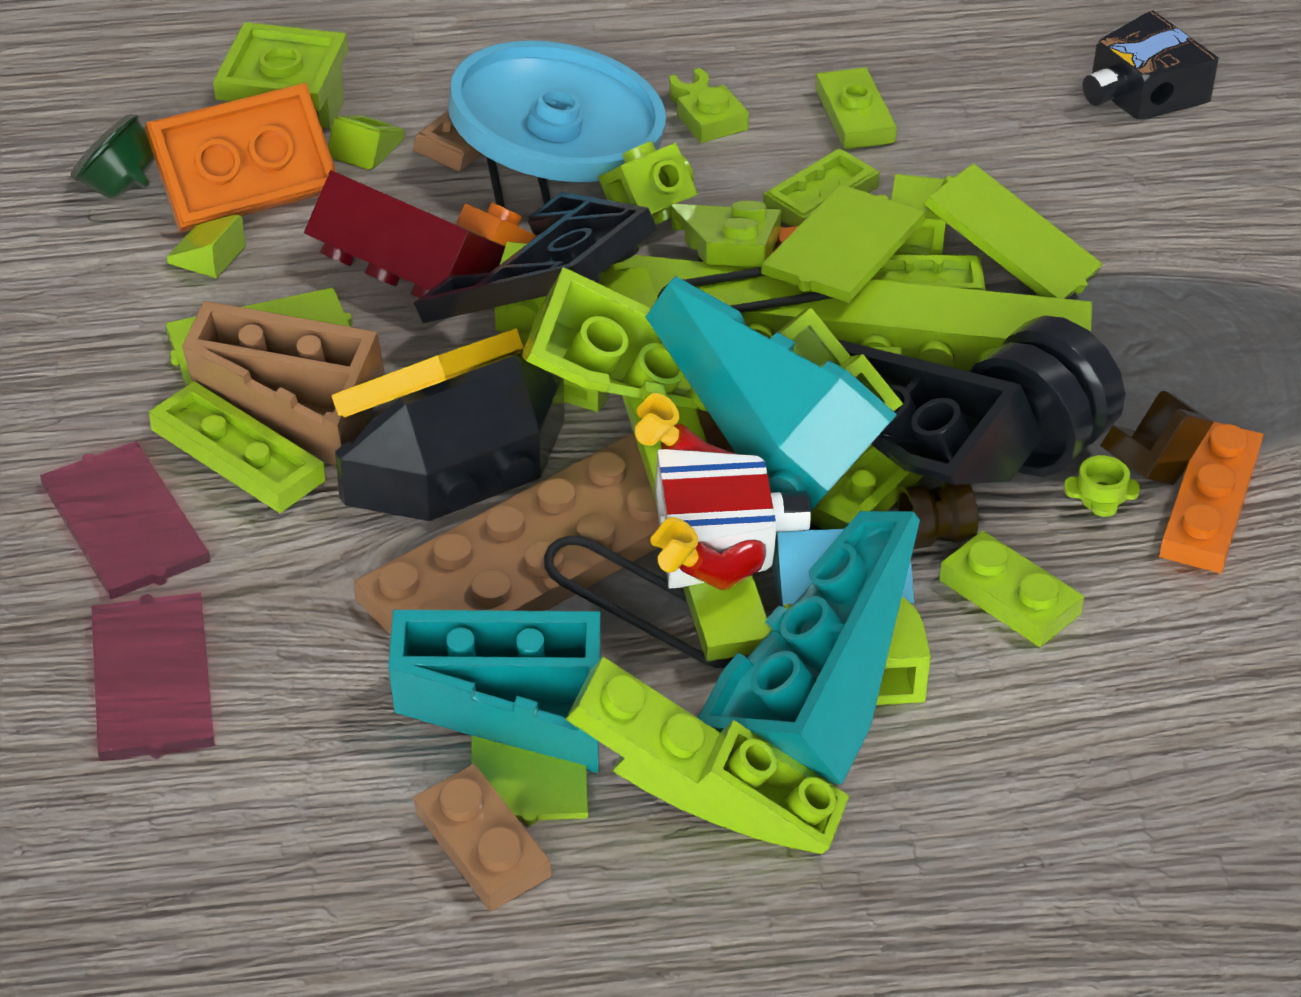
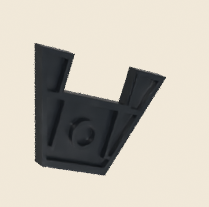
M561 192L528 217L532 233L537 235L535 239L490 273L450 275L414 302L415 308L424 324L548 295L563 267L599 284L602 281V272L612 264L625 261L634 256L639 251L638 244L657 230L649 208Z

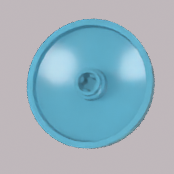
M549 41L507 42L489 46L473 53L456 68L452 76L448 97L450 119L458 133L474 149L491 160L521 173L565 182L599 181L598 176L625 164L622 153L649 141H653L656 150H659L666 123V113L662 100L654 88L638 73L626 65L598 52L574 45Z

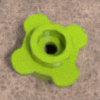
M1097 455L1089 457L1082 462L1078 477H1069L1065 480L1064 492L1070 498L1080 499L1084 506L1092 510L1094 514L1110 517L1117 513L1118 506L1124 501L1138 498L1140 485L1136 480L1130 478V470L1125 463L1111 456Z

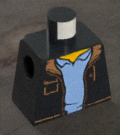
M1152 10L1099 40L1096 45L1092 74L1085 76L1083 79V92L1086 99L1092 105L1098 106L1112 101L1133 118L1141 120L1211 102L1219 57Z

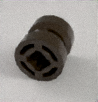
M942 482L940 487L933 488L932 490H929L923 484L902 486L899 489L898 511H914L920 520L913 549L931 547L938 537L948 538L950 541L958 543L969 541L977 535L978 510L971 484L953 485Z

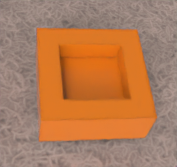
M492 202L487 212L465 203L456 222L457 225L505 247L507 242L528 244L537 237V235L518 227L523 216Z

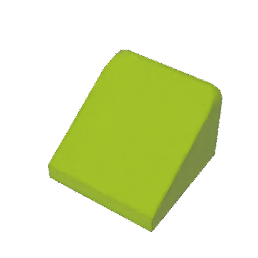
M364 115L338 116L333 120L328 148L333 159L367 170L374 169L405 139L406 131L402 127Z
M231 215L196 225L166 256L167 263L217 279L246 247L242 216Z

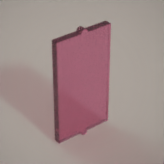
M137 441L95 456L93 454H85L81 461L40 475L42 486L110 599L153 583L164 585L169 577L211 562L207 548Z
M201 592L158 598L145 594L140 597V600L91 606L99 760L106 761L151 755L152 758L159 759L166 752L215 746Z

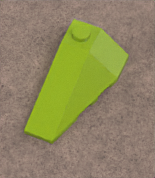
M562 268L536 315L523 349L522 357L527 362L586 389L644 400L653 393H659L668 397L676 406L707 411L646 319V315L651 308L567 268Z

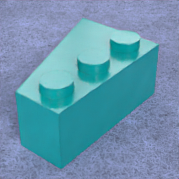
M393 610L388 670L394 713L478 738L586 765L588 771L599 774V741L568 722L566 718L590 670L601 659L600 611Z

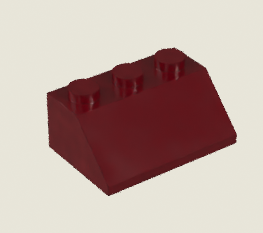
M332 170L328 174L304 230V234L324 242L320 250L321 254L349 266H352L355 257L366 261L369 264L365 274L397 287L400 277L414 283L410 294L417 298L422 297L450 275L490 273L500 265L505 246Z

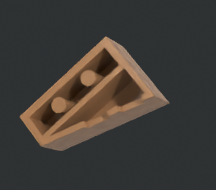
M203 301L182 345L192 382L199 383L300 448L336 466L335 451L347 441L354 442L367 426L374 407L347 417L339 416L331 395L385 375L378 333L376 331Z

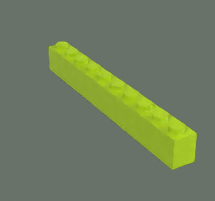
M507 242L500 264L527 244ZM634 255L625 261L612 264L605 271L647 266L658 297L661 289L668 285L675 276L684 280L759 267L710 265L701 261ZM767 275L696 286L698 289L729 306L814 292L811 290L807 292L800 291L799 286ZM871 279L849 303L831 298L741 313L746 326L770 339L804 309L811 307L836 339L867 347H902L903 356L969 372L975 363L992 349L1001 346L1007 337L1025 322L1043 315L1066 318L1091 332L1092 301ZM547 296L495 307V331L506 332L517 328L518 332L530 333L536 315Z

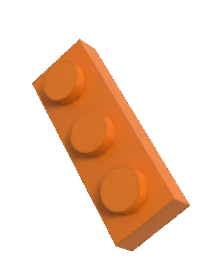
M1213 423L1187 465L1162 539L1160 558L1222 574L1264 437L1263 433L1243 429L1231 424Z

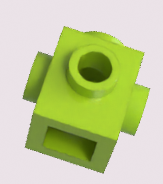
M653 141L637 146L621 154L625 164L598 176L607 200L649 208L655 225L672 218L673 204H679L698 195L693 183L694 174L689 161L681 155L676 142L659 150H656Z

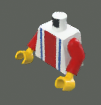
M653 393L639 405L637 415L642 419L635 425L637 440L647 446L655 445L660 440L662 441V450H657L655 497L660 526L651 536L650 542L653 546L663 549L657 556V561L661 569L667 574L669 589L707 583L719 590H729L753 574L766 571L773 565L776 532L809 530L810 502L807 491L771 493L766 464L763 459L758 456L734 454L706 443L683 424H677L679 411L676 405L665 395Z

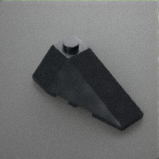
M837 339L850 356L863 354L903 403L894 411L897 415L871 445L904 471L953 485L1010 482L1044 437L1021 384Z

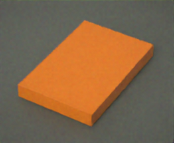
M306 83L146 122L145 131L179 233L192 230L198 224L231 215L245 216L317 197L322 191L330 170L336 172Z

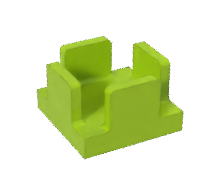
M244 22L213 80L215 100H223L226 103L306 83L315 110L319 112L321 128L332 129L333 120L337 118L344 103L342 63L348 52L347 33Z

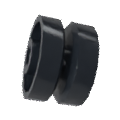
M1043 315L1025 322L1009 335L1001 346L992 349L975 363L969 371L1021 384L1044 436L1018 470L1022 474L1046 477L1060 473L1088 445L1093 444L1107 432L1123 412L1126 396L1121 371L1110 352L1089 330L1066 318Z

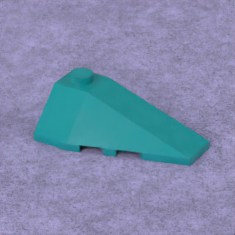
M677 276L668 283L646 315V319L735 453L758 456L765 461L771 493L807 491L810 512L897 415L847 370L829 360L822 367L793 352L795 346L793 340L778 332L770 339L745 325L740 311Z
M860 511L810 568L809 579L812 581V584L788 610L779 605L767 618L765 623L771 631L747 658L737 653L724 668L698 719L718 732H721L732 720H735L831 784L842 785L872 724L920 522L914 511Z

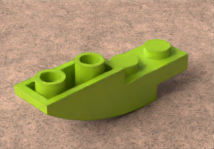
M602 657L590 670L566 718L568 722L618 753L620 756L613 772L646 792L713 824L780 846L818 854L825 853L831 846L850 797L735 720H732L721 732H718L605 657Z

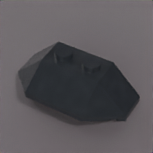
M511 356L400 397L372 420L354 442L347 441L335 451L339 498L346 506L432 521L541 478L564 423V378L533 365L524 358Z

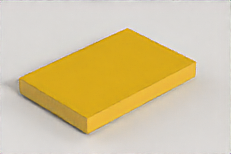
M515 328L335 393L331 397L338 415L347 417L521 353L520 349H523L524 346L518 330Z

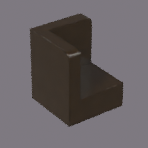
M1161 391L1136 430L1112 425L1100 446L1144 478L1175 485L1214 422L1174 394Z

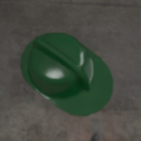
M134 114L126 115L110 127L76 163L71 171V178L76 181H82L111 199L120 196L134 185L146 189L150 182L145 173L149 170L155 158L146 131L139 122V116Z

